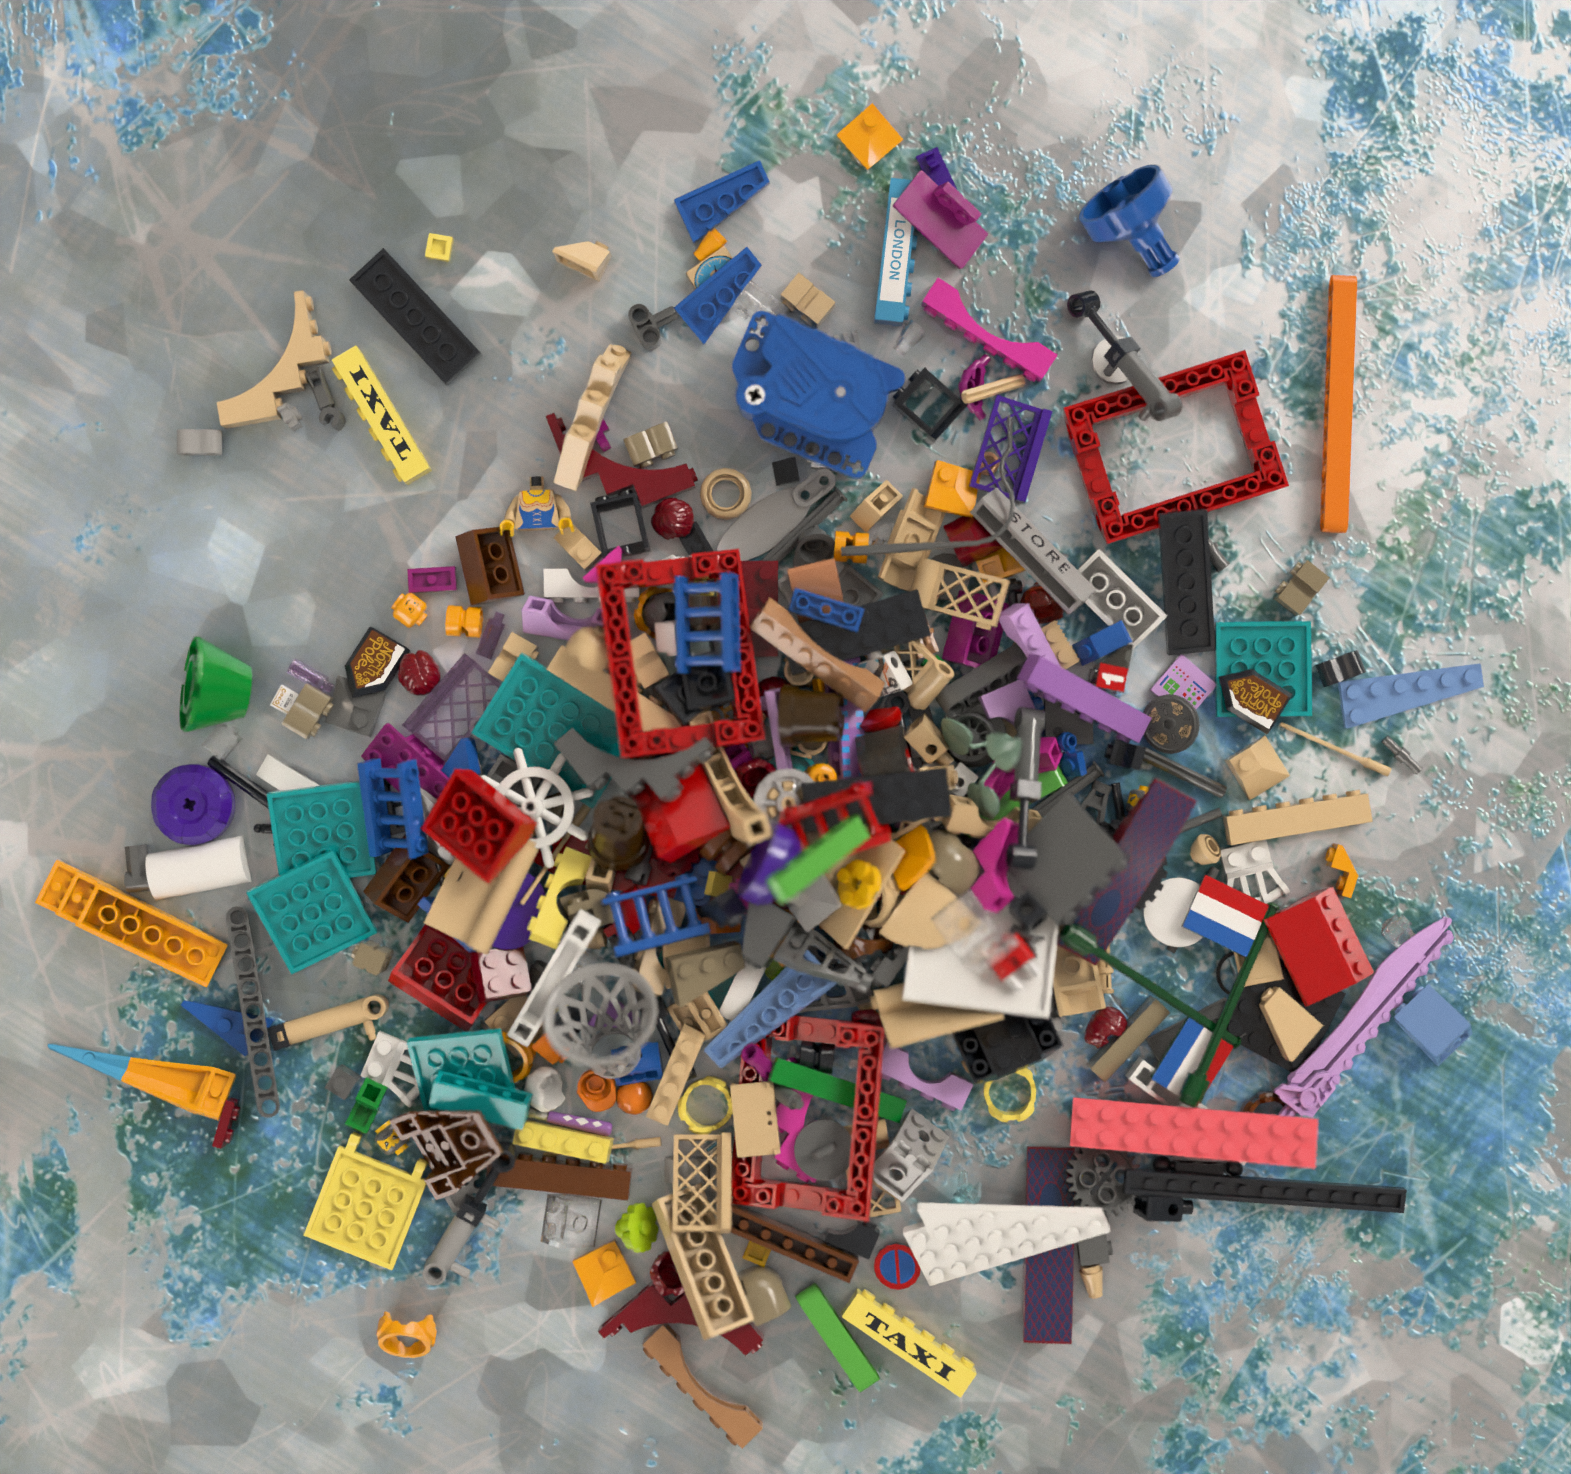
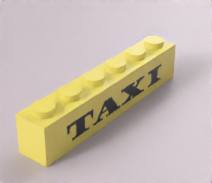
M355 345L332 359L335 365L332 368L338 380L343 379L347 387L344 388L346 394L351 401L356 400L359 405L356 408L359 416L363 421L367 419L371 425V428L368 430L375 441L379 440L383 448L380 451L386 461L391 460L395 468L392 471L398 481H404V483L409 485L431 472L432 469L361 350Z
M857 1288L841 1311L842 1318L961 1398L977 1374L973 1367L975 1364L964 1356L959 1358L953 1354L955 1350L945 1343L940 1345L934 1341L935 1337L928 1331L923 1329L921 1332L914 1327L915 1323L906 1316L900 1318L894 1314L895 1309L887 1303L881 1305L875 1301L876 1297L868 1290L864 1289L862 1292Z

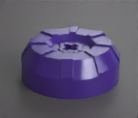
M187 764L175 767L158 781L152 792L151 810L156 826L165 836L179 844L198 845L217 839L228 829L235 814L236 801L232 786L225 777L209 766Z
M775 821L769 825L772 836L757 841L747 860L738 885L737 895L755 905L772 903L776 897L766 880L779 870H784V867L788 866L787 864L799 855L801 851L800 841L794 831Z
M529 873L526 874L492 947L514 949L532 941L529 939L532 931L527 929L532 917H538L540 910L536 908L541 895L546 896L541 884L538 883L525 904H520V901L535 880Z

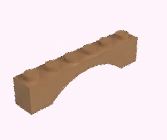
M769 598L757 612L750 625L752 630L836 692L842 693L843 697L866 713L880 697L885 682L869 670L847 664L821 649L802 631L790 612L773 599Z
M668 1323L659 1324L643 1340L644 1353L653 1360L655 1358L661 1364L659 1367L662 1372L668 1377L672 1376L677 1381L676 1385L684 1394L688 1392L693 1397L694 1405L700 1411L705 1410L710 1415L709 1420L718 1429L721 1427L727 1433V1439L734 1446L738 1444L741 1448L745 1447L763 1429V1422L747 1405L721 1400L709 1393L698 1383L685 1362L681 1348V1337Z

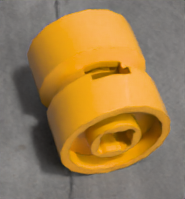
M836 531L833 556L835 561L847 562L848 559H851L853 563L866 564L867 555L842 556L841 547L868 545L869 533L856 532L854 535H850L847 531Z
M448 605L445 621L446 635L460 637L462 633H465L466 637L480 638L483 627L482 607L468 606L464 610L462 606Z

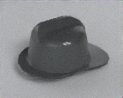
M814 524L813 528L803 531L798 538L793 558V567L831 559L835 548L833 538L820 529L817 524Z

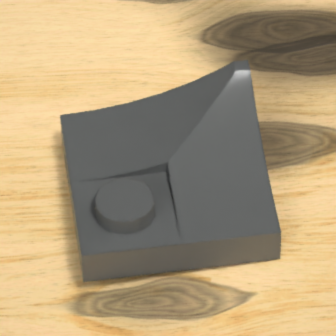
M338 675L331 702L334 706L326 717L325 722L371 737L387 693L385 691L374 692L352 698L348 679Z

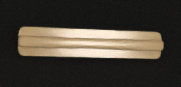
M1017 374L965 390L961 393L962 401L969 404L1024 387V376Z

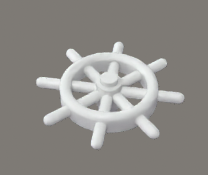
M516 748L513 754L518 770L509 774L501 783L485 775L480 777L507 799L520 805L521 807L519 808L538 823L535 828L537 839L530 840L536 842V848H540L545 866L552 868L554 860L550 845L560 840L567 832L583 841L588 839L586 831L572 824L575 813L574 801L591 797L594 791L588 787L571 792L567 783L558 775L566 761L562 753L558 754L550 770L540 767H527L522 749ZM530 777L544 778L536 795ZM520 780L526 798L510 789ZM552 784H554L559 789L561 795L544 800ZM564 804L563 818L547 810ZM542 818L557 826L547 836Z

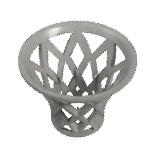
M614 963L588 965L573 971L554 987L543 1011L544 1031L552 1047L564 1058L577 1064L588 1065L600 1077L608 1079L620 1078L630 1073L639 1063L641 1046L647 1041L656 1024L657 1001L648 981L635 970ZM611 975L621 978L610 992L596 976ZM584 980L581 1001L564 996L570 988ZM633 984L640 989L645 997L637 1003ZM592 986L603 996L600 1009L590 1002ZM624 987L628 1003L622 1009L616 996ZM610 1000L618 1013L615 1020L606 1013ZM567 1005L580 1010L581 1023L572 1021ZM556 1008H558L565 1024L564 1026L554 1027ZM586 1008L597 1016L594 1026H590L587 1023ZM643 1008L641 1020L638 1023V1010ZM631 1010L633 1016V1025L631 1024L628 1017V1013ZM573 1028L579 1029L581 1031L582 1041L579 1039ZM568 1032L576 1044L570 1042L562 1034ZM611 1034L625 1035L634 1042L633 1044L629 1042L627 1050L617 1055H612V1057L599 1059L596 1054L592 1055L595 1044L603 1037Z

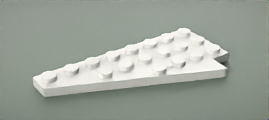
M918 1203L917 1211L922 1222L903 1227V1234L929 1286L1110 1232L1109 1224L1101 1208Z

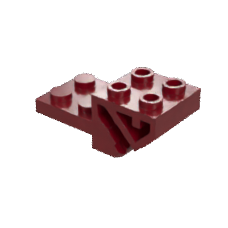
M741 561L750 625L757 612L769 598L778 603V561ZM750 628L754 657H778V648Z

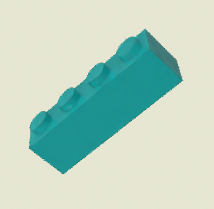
M439 1070L433 1082L429 1107L436 1108L439 1111H480L487 1123H496L510 1129L523 1130L529 1114L532 1093Z

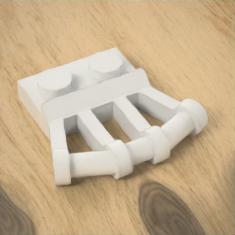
M1266 840L1221 849L1220 859L1226 878V885L1233 888L1234 879L1238 878L1241 891L1251 896L1246 876L1254 874L1260 897L1255 899L1267 904L1275 901L1283 894L1286 896L1290 893L1287 885L1273 868ZM1263 871H1267L1278 886L1268 894L1262 875Z
M379 1031L360 1076L387 1086L410 1108L414 1104V1100L419 1096L416 1078L398 1070L401 1061L412 1065L410 1056L404 1054L405 1050H408L407 1043ZM394 1076L415 1086L406 1094L393 1081Z

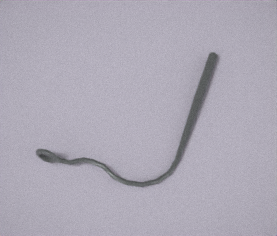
M1011 416L1007 417L1008 446L1000 459L999 468L1001 481L1009 493L1010 510L1008 519L999 531L989 538L977 541L896 543L841 547V555L890 554L976 546L992 542L1003 534L1013 520L1015 509L1014 492L1005 478L1004 470L1005 460L1012 451L1013 427Z

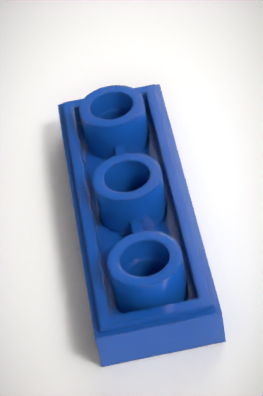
M795 588L788 611L857 632L864 609ZM823 606H829L831 612L824 614L821 609Z

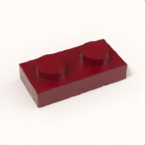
M230 1097L225 1100L213 1140V1147L222 1149L227 1143L230 1144L234 1134V1130L231 1129L233 1120L237 1121L241 1107L238 1106L239 1099Z

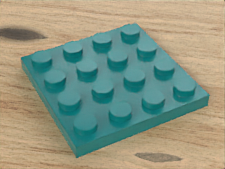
M1311 621L1214 623L1216 717H1237L1226 710L1222 687L1218 677L1253 669L1292 693L1289 702L1279 717L1312 716Z
M360 781L267 792L279 875L334 849L349 878L375 875L377 873L375 857L369 856Z
M334 849L246 892L291 975L376 934L378 931Z
M501 1028L408 1038L406 1042L424 1111H439L436 1108L429 1107L433 1082L439 1070L515 1089Z

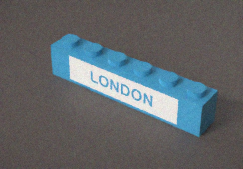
M891 178L874 324L902 327L903 320H908L910 306H905L906 297H911L912 283L908 282L909 273L914 272L915 259L910 258L911 250H916L918 236L913 235L914 226L893 208L894 202L911 182V180Z

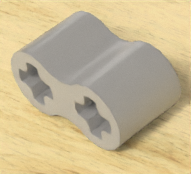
M178 429L177 454L186 456L222 455V430Z
M674 1156L665 1157L664 1182L673 1183ZM678 1156V1163H679V1162L682 1160V1158H681L680 1156ZM704 1156L690 1157L689 1160L698 1168L706 1158ZM686 1162L678 1168V1173L685 1180L694 1172ZM709 1162L700 1171L710 1180ZM696 1174L688 1183L699 1184L706 1182Z

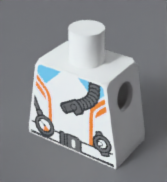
M894 650L883 654L881 651L867 654L868 659L857 664V667L869 670L885 682L880 697L901 691L913 684Z

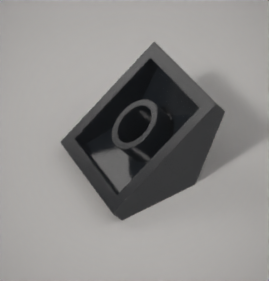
M721 665L691 666V674H682L688 711L716 709L735 701L731 673L723 671Z

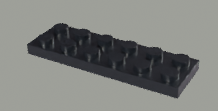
M384 248L349 279L357 290L446 385L481 354Z
M1207 509L1158 513L1164 613L1167 615L1165 618L1167 654L1170 656L1216 651Z
M918 589L858 606L863 608L864 612L857 632L815 619L798 624L815 644L841 661L931 636ZM787 655L792 676L809 672Z
M947 767L801 784L803 804L848 789L854 783L871 781L872 794L868 795L867 798L878 824L952 816ZM858 799L844 804L849 817L857 814L863 825H868ZM835 807L822 811L828 829H833L841 822ZM813 816L805 817L807 832L819 831Z

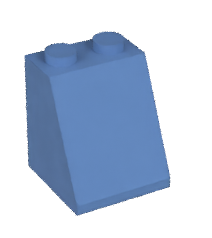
M1428 984L1425 988L1419 987L1412 994L1413 999L1408 1004L1403 1003L1395 1010L1396 1015L1394 1019L1420 1049L1439 1066L1472 1035V1027L1458 1011Z

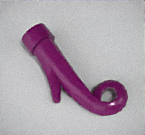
M753 1043L747 1044L741 1052L742 1059L756 1068L763 1082L769 1081L768 1076L770 1075L773 1062L764 1055L763 1050ZM790 1057L786 1059L787 1061L798 1064V1060L795 1057Z

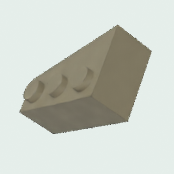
M736 941L665 957L674 1002L680 1008L745 968L741 944Z

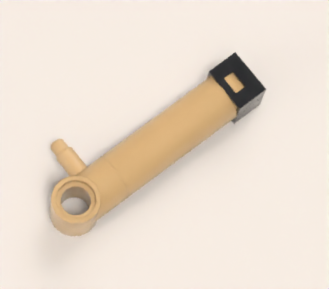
M374 994L297 1019L272 1025L267 1030L274 1051L363 1023L366 1034L371 1041L376 1039V1031L372 1020L378 1019L388 1012L389 1002L385 996ZM374 1000L381 1005L379 1013L373 1012L370 1008V1003Z

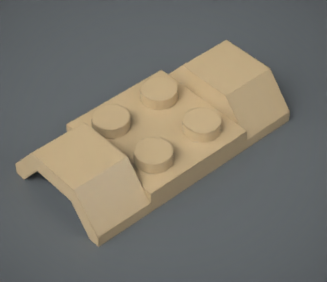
M912 488L904 510L899 512L887 544L935 542L946 512L924 507L926 496L919 493L917 489ZM931 550L885 554L886 556L878 574V579L909 592L919 558L928 559Z
M1059 924L1058 935L1064 925ZM1057 945L1052 991L1055 997L1058 1016H1070L1106 1008L1097 965L1095 966Z

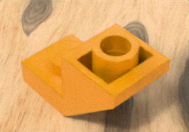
M1333 843L1325 855L1326 866L1344 872L1343 876H1339L1336 883L1337 895L1351 898L1358 874L1343 845Z

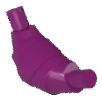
M983 354L979 360H974L967 369L963 370L958 383L961 400V393L963 391L984 385V375L986 372L984 367L991 361L988 355ZM983 399L967 405L969 411L974 413L979 421L987 416L982 409Z

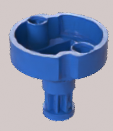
M1146 165L1135 169L1126 176L1117 178L1095 194L1082 208L1079 220L1091 239L1095 242L1128 240L1134 250L1139 252L1144 259L1151 277L1164 275L1180 261L1178 254L1172 251L1163 237L1164 232L1157 222L1173 191L1171 184L1158 165Z

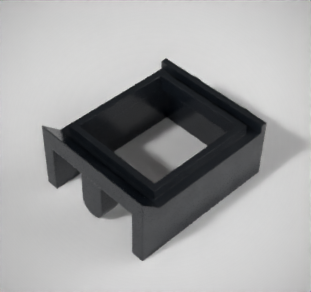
M925 367L921 372L917 369L908 379L911 383L906 389L902 387L894 394L892 398L895 401L892 406L935 443L958 415L966 409L968 404L958 398ZM925 379L954 404L933 428H930L904 404Z
M632 490L622 491L618 493L617 497L609 498L608 495L595 498V502L590 503L603 559L616 547L609 549L607 547L600 513L633 505L642 541L619 546L622 549L621 558L651 551L636 492L632 493Z

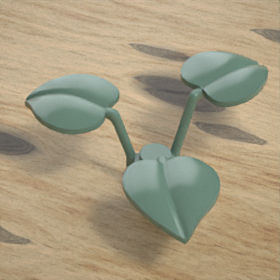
M943 718L941 722L943 737L947 746L953 752L965 755L969 752V748L976 749L986 746L988 755L994 759V763L981 778L979 784L972 782L967 788V796L978 807V813L988 819H994L999 812L1000 802L996 793L990 787L984 786V782L996 766L1005 771L1014 768L1019 758L1021 740L1013 739L1008 734L991 733L987 736L985 742L973 744L971 743L973 736L967 727L953 719Z

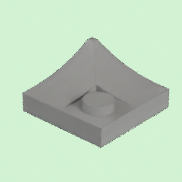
M824 873L794 897L784 902L806 932L812 930L842 906L838 895Z

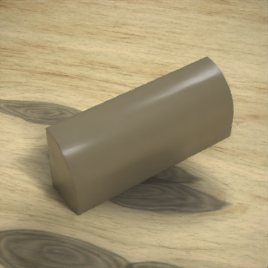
M1150 995L1127 1020V1026L1120 1037L1113 1035L1108 1040L1109 1042L1104 1044L1086 1065L1106 1082L1170 1012L1156 998Z

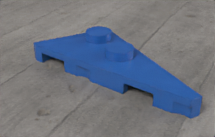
M184 1000L182 1002V1007L242 1055L248 1056L242 1012L220 1006L206 1005L196 1001ZM246 1012L250 1019L258 1017V1015ZM266 1017L268 1028L275 1022V1019L272 1017ZM254 1029L250 1034L251 1040L255 1043H258L264 1036L261 1029Z

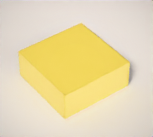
M429 233L425 257L450 262L453 237Z
M709 871L704 894L716 898L729 890L732 876H723L719 872Z

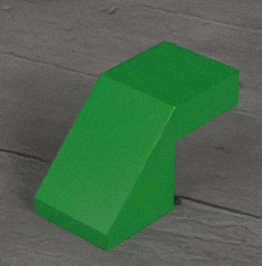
M366 1077L355 1098L356 1102L345 1122V1126L367 1135L377 1116L388 1087Z

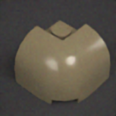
M947 829L929 833L928 835L935 853V862L930 869L940 877L938 882L963 896L976 880L981 863L973 851L960 842L956 834L948 832Z
M598 889L584 890L561 897L558 900V903L565 909L571 924L580 909L601 920L599 926L614 922L610 905L603 907L601 905V901L606 899L605 895L607 893ZM567 925L564 928L565 935L568 931Z
M757 1265L738 1272V1279L754 1317L756 1327L779 1317L791 1308V1303L782 1285V1278L777 1271L769 1266L762 1267Z

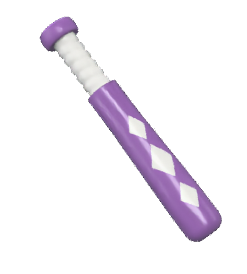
M533 1108L529 1109L528 1117L546 1120L547 1123L602 1136H609L612 1132V1124L607 1121L555 1111L542 1112Z

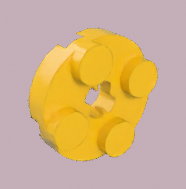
M854 860L847 864L845 868H841L837 873L838 894L843 905L864 909L874 902L875 899L872 898L875 892L879 893L881 887L880 873L875 866H872L867 861ZM860 880L862 881V884L859 885V889H857V883Z

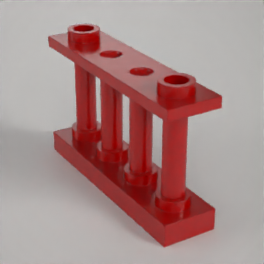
M871 781L854 783L848 789L799 806H787L779 814V824L790 823L792 830L800 841L801 852L809 847V843L798 819L812 815L822 837L829 832L822 811L835 807L842 822L849 817L844 804L858 799L869 826L867 831L870 837L846 856L891 841V829L888 823L884 825L878 824L867 798L868 795L872 794Z

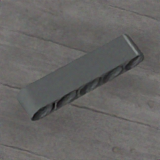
M1015 643L944 687L936 696V701L949 718H956L979 704L980 700L978 697L1018 680L1017 677L1027 657L1018 644Z

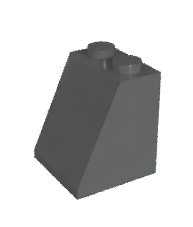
M748 902L742 955L747 957L745 962L756 969H761L762 967L769 968L776 952L797 921L796 917L773 903L755 905Z

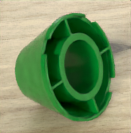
M194 637L186 657L184 671H186L185 682L181 686L179 723L180 729L183 730L182 732H191L244 718L248 710L252 688V668L250 665L203 638Z

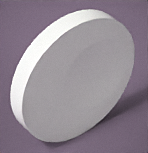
M1171 878L1161 882L1164 885L1162 890H1157L1154 893L1157 898L1153 902L1149 900L1145 902L1146 907L1143 910L1147 929L1156 940L1171 947H1186L1198 942L1203 938L1202 936L1181 926L1199 884L1185 878Z

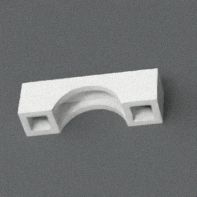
M544 569L545 599H551L554 603H564V599H573V603H588V599H597V603H600L598 587H584L578 584L568 569ZM640 588L625 589V603H635V599H638L640 596Z

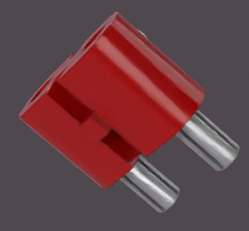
M1018 933L1014 934L984 958L1001 981L1006 979L1016 992L1022 988V985L1013 975L1018 969L1026 965L1035 977L1041 974V970L1032 960L1035 957L1034 953Z

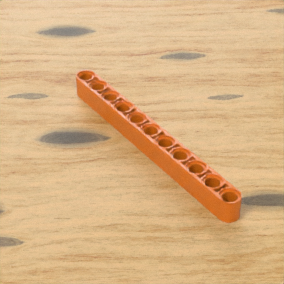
M1331 275L1329 280L1320 530L1326 533H1346L1349 519L1357 277L1349 275Z

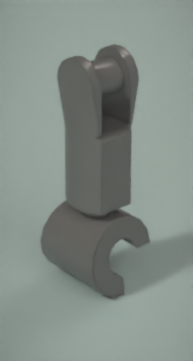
M319 366L316 371L311 373L309 371L305 372L321 411L319 422L326 425L330 422V418L334 416L331 423L332 427L337 431L342 430L346 422L345 416L333 408L335 404L323 370ZM320 379L322 384L316 386L314 381Z

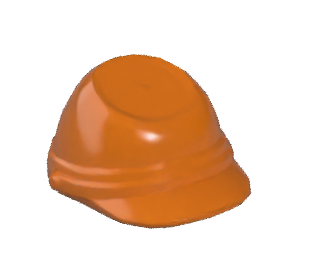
M590 1069L580 1076L576 1093L591 1111H605L610 1109L616 1102L615 1079L600 1077Z

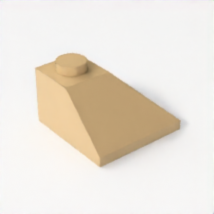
M587 241L554 247L552 251L557 262L599 282L612 257L610 251H608L609 247L598 241L595 244Z
M1266 735L1225 759L1226 764L1248 800L1255 798L1290 776Z

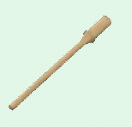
M1281 722L1279 725L1357 760L1364 768L1367 767L1387 777L1391 772L1392 768L1370 759V757H1359L1286 723Z
M583 804L573 818L572 824L579 827L591 809ZM568 832L565 834L552 854L553 860L572 834ZM546 866L538 874L520 901V904L524 905L548 870Z
M661 1137L635 1138V1140L628 1143L613 1144L612 1149L634 1148L638 1150L641 1148L662 1146ZM543 1152V1155H562L553 1152Z

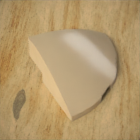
M926 872L895 909L881 929L880 934L906 947L912 945L922 947L923 949L941 948L944 944L953 941H961L974 932L982 922L954 894Z

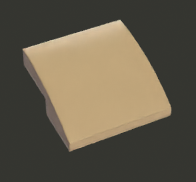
M705 992L681 1008L675 1003L666 1008L680 1032L684 1024L701 1030L705 1034L703 1042L720 1034L728 1026L708 992Z

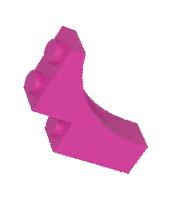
M790 1088L801 1095L804 1106L801 1109L791 1110L780 1102L777 1104L778 1131L783 1133L785 1130L788 1133L780 1144V1154L774 1155V1158L777 1159L776 1164L783 1169L788 1170L790 1167L796 1171V1176L802 1181L808 1183L810 1180L815 1183L817 1179L808 1176L800 1169L794 1154L795 1141L799 1132L804 1128L807 1108L813 1095Z

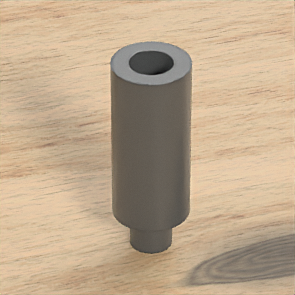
M773 1082L775 1100L791 1110L801 1109L804 1106L800 1094L787 1086Z

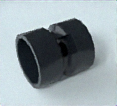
M802 1041L799 1065L832 1075L835 1044L821 1043L817 1046L815 1042Z

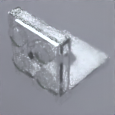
M969 889L930 918L960 962L980 974L1019 944L1013 935L996 927L978 899ZM967 917L970 922L969 927L965 930H960L959 921Z

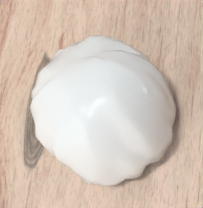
M548 1066L538 1067L528 1075L524 1092L532 1093L530 1105L542 1112L554 1111L566 1099L562 1092L563 1081L561 1074L555 1068Z

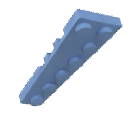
M1481 663L1338 682L1344 728H1351L1482 688L1484 683Z
M807 950V952L804 955V959L808 962L821 964L811 954V952ZM786 967L704 1051L720 1068H723L741 1055L743 1048L747 1044H756L834 987L837 982Z

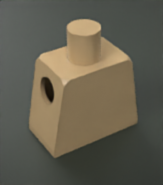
M923 713L907 726L904 738L928 764L936 760L940 765H950L954 761L947 752L948 746L942 732L926 713Z

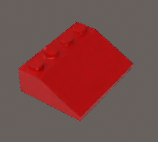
M670 753V754L665 755V756H662V757H660V758L672 756V755L677 754V753ZM701 763L694 768V772L689 777L679 780L684 789L681 791V795L672 802L668 801L665 803L648 783L644 785L645 788L641 793L631 796L638 806L643 824L658 857L669 863L676 861L731 827Z
M455 769L421 829L486 884H490L526 845L538 823L473 770Z
M1333 887L1316 890L1264 920L1305 1006H1309L1348 988L1374 973Z
M427 924L424 925L391 971L388 982L465 1032H469L487 1003L479 1004L470 957L478 951L469 953L452 936Z

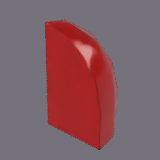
M898 706L872 709L860 727L865 732H885L895 728L900 723L902 713Z

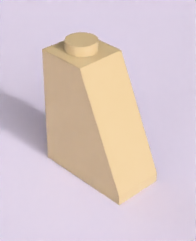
M1280 987L1268 988L1261 996L1262 1001L1259 1003V1007L1282 1057L1287 1061L1293 1062L1323 1025Z

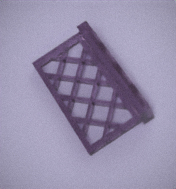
M464 653L402 726L412 732L444 762H447L459 743L458 741L456 744V739L471 737L472 730L481 718V716L471 718L470 704L483 703L484 712L487 708V703H490L492 700H486V686L495 685L499 688L501 683L482 668L472 657ZM474 668L481 673L482 683L469 684L468 675ZM485 677L489 681H491V683H485ZM465 679V684L460 685L462 681ZM482 686L483 700L470 701L469 687ZM456 688H465L466 701L453 702V692ZM466 704L467 718L454 719L453 705ZM441 706H450V719L438 720L437 710ZM434 715V720L429 721V719ZM472 720H477V721L471 726V721H472ZM467 721L468 731L464 735L455 736V722ZM451 722V736L439 737L438 723ZM425 724H434L435 737L425 738L419 731ZM452 739V749L447 755L439 750V740ZM431 740H435V746L430 742Z

